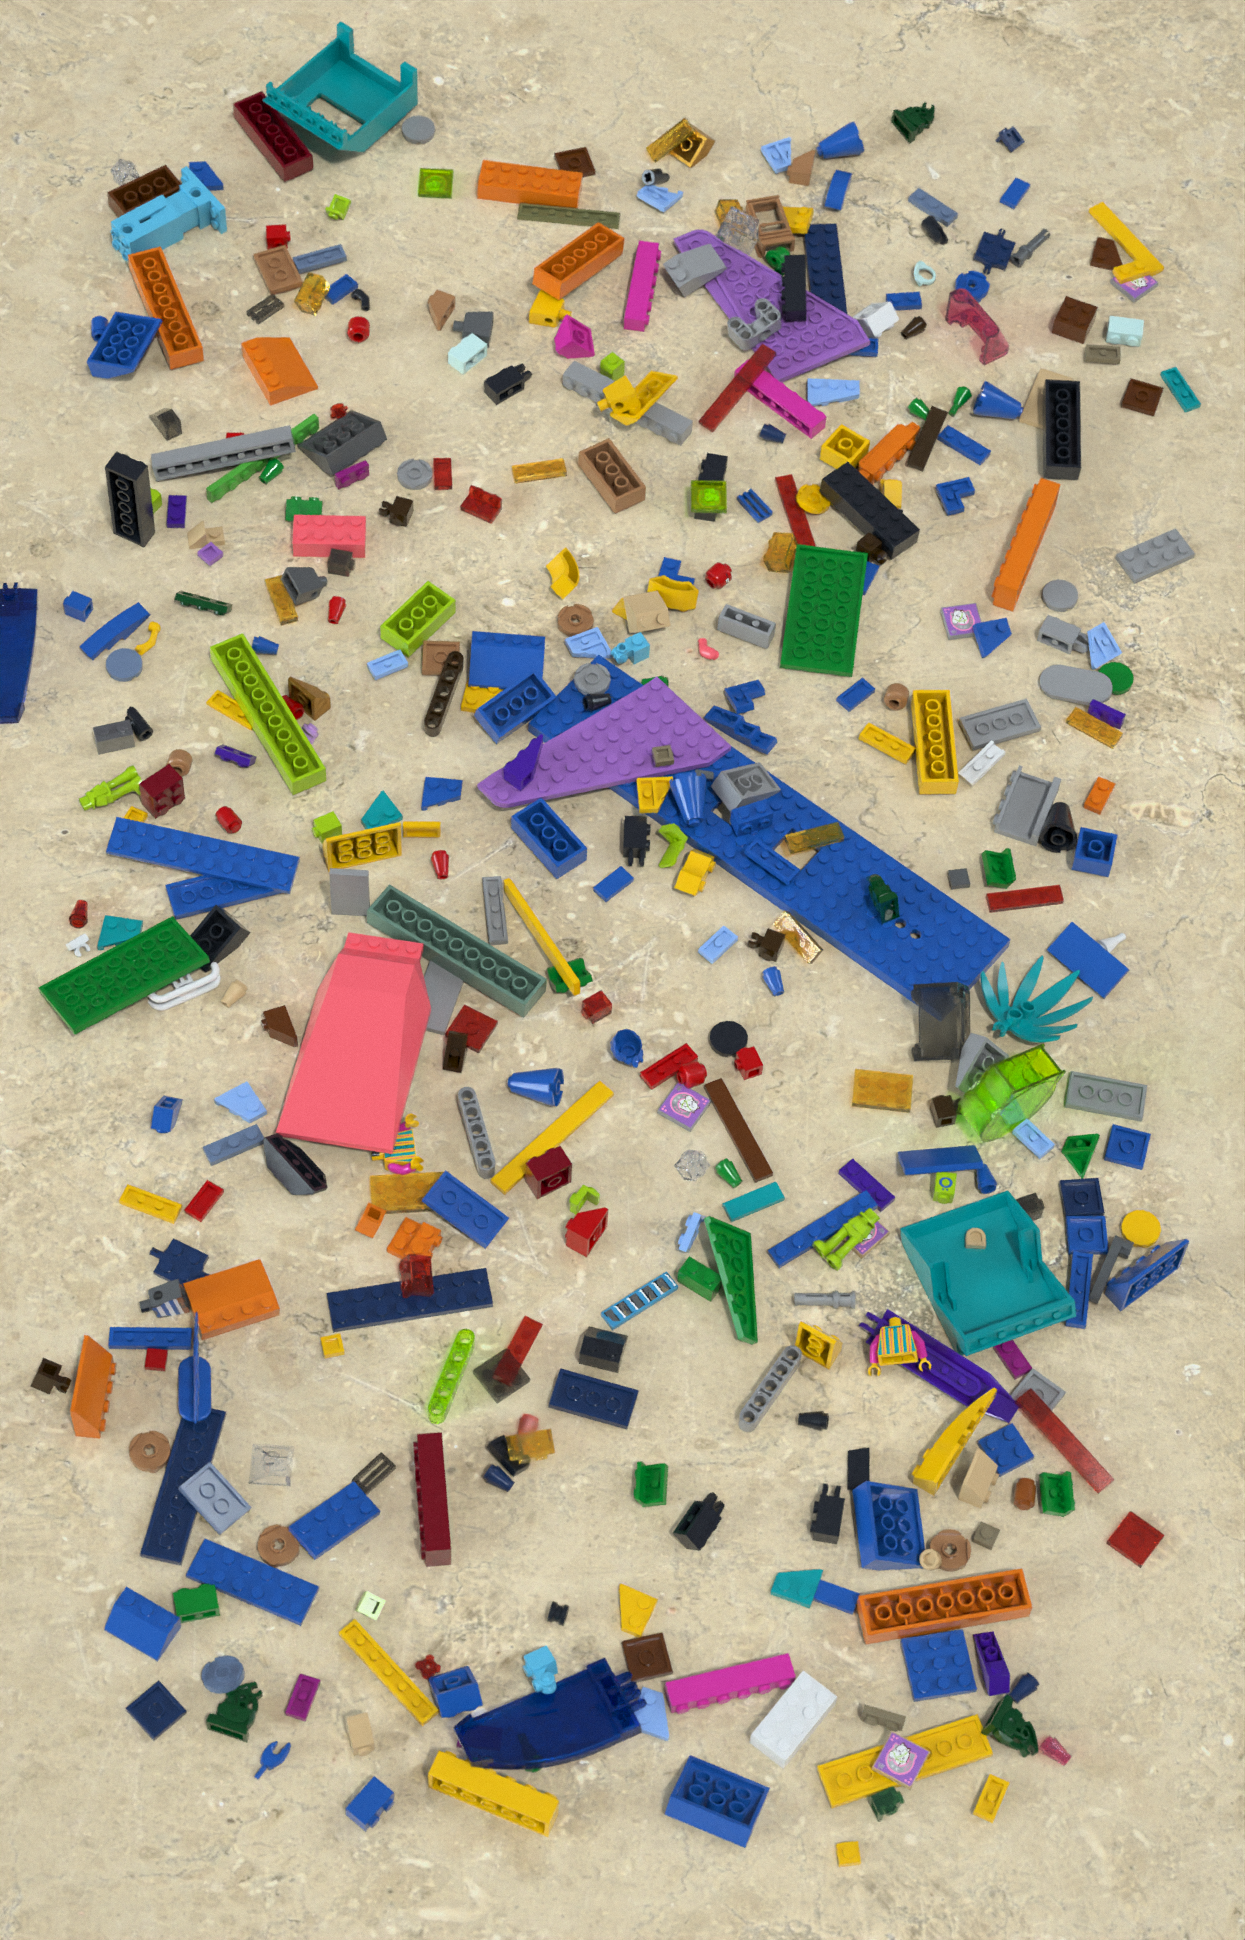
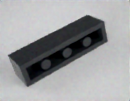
M805 254L784 255L785 262H781V271L785 273V276H782V287H785V290H782V301H785V304H782V315H786V322L807 321Z
M707 453L706 460L702 459L701 470H703V473H699L698 483L700 485L723 486L728 456ZM695 512L694 519L715 522L717 513Z

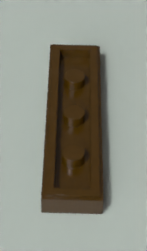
M934 406L931 407L907 462V466L924 471L947 417V411Z

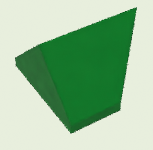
M1098 1133L1068 1136L1061 1151L1081 1179L1084 1178L1100 1137Z

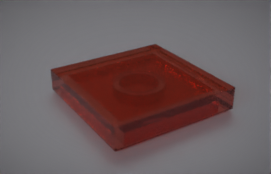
M464 1004L445 1033V1037L448 1038L449 1031L469 1034L467 1048L480 1053L497 1027L498 1021Z
M1130 1511L1106 1544L1141 1568L1165 1535Z

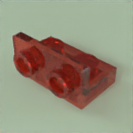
M471 485L469 487V494L461 504L460 510L492 524L502 510V498L496 494L484 491L480 487Z
M408 1254L399 1264L403 1298H409L411 1295L431 1297L434 1294L431 1256Z

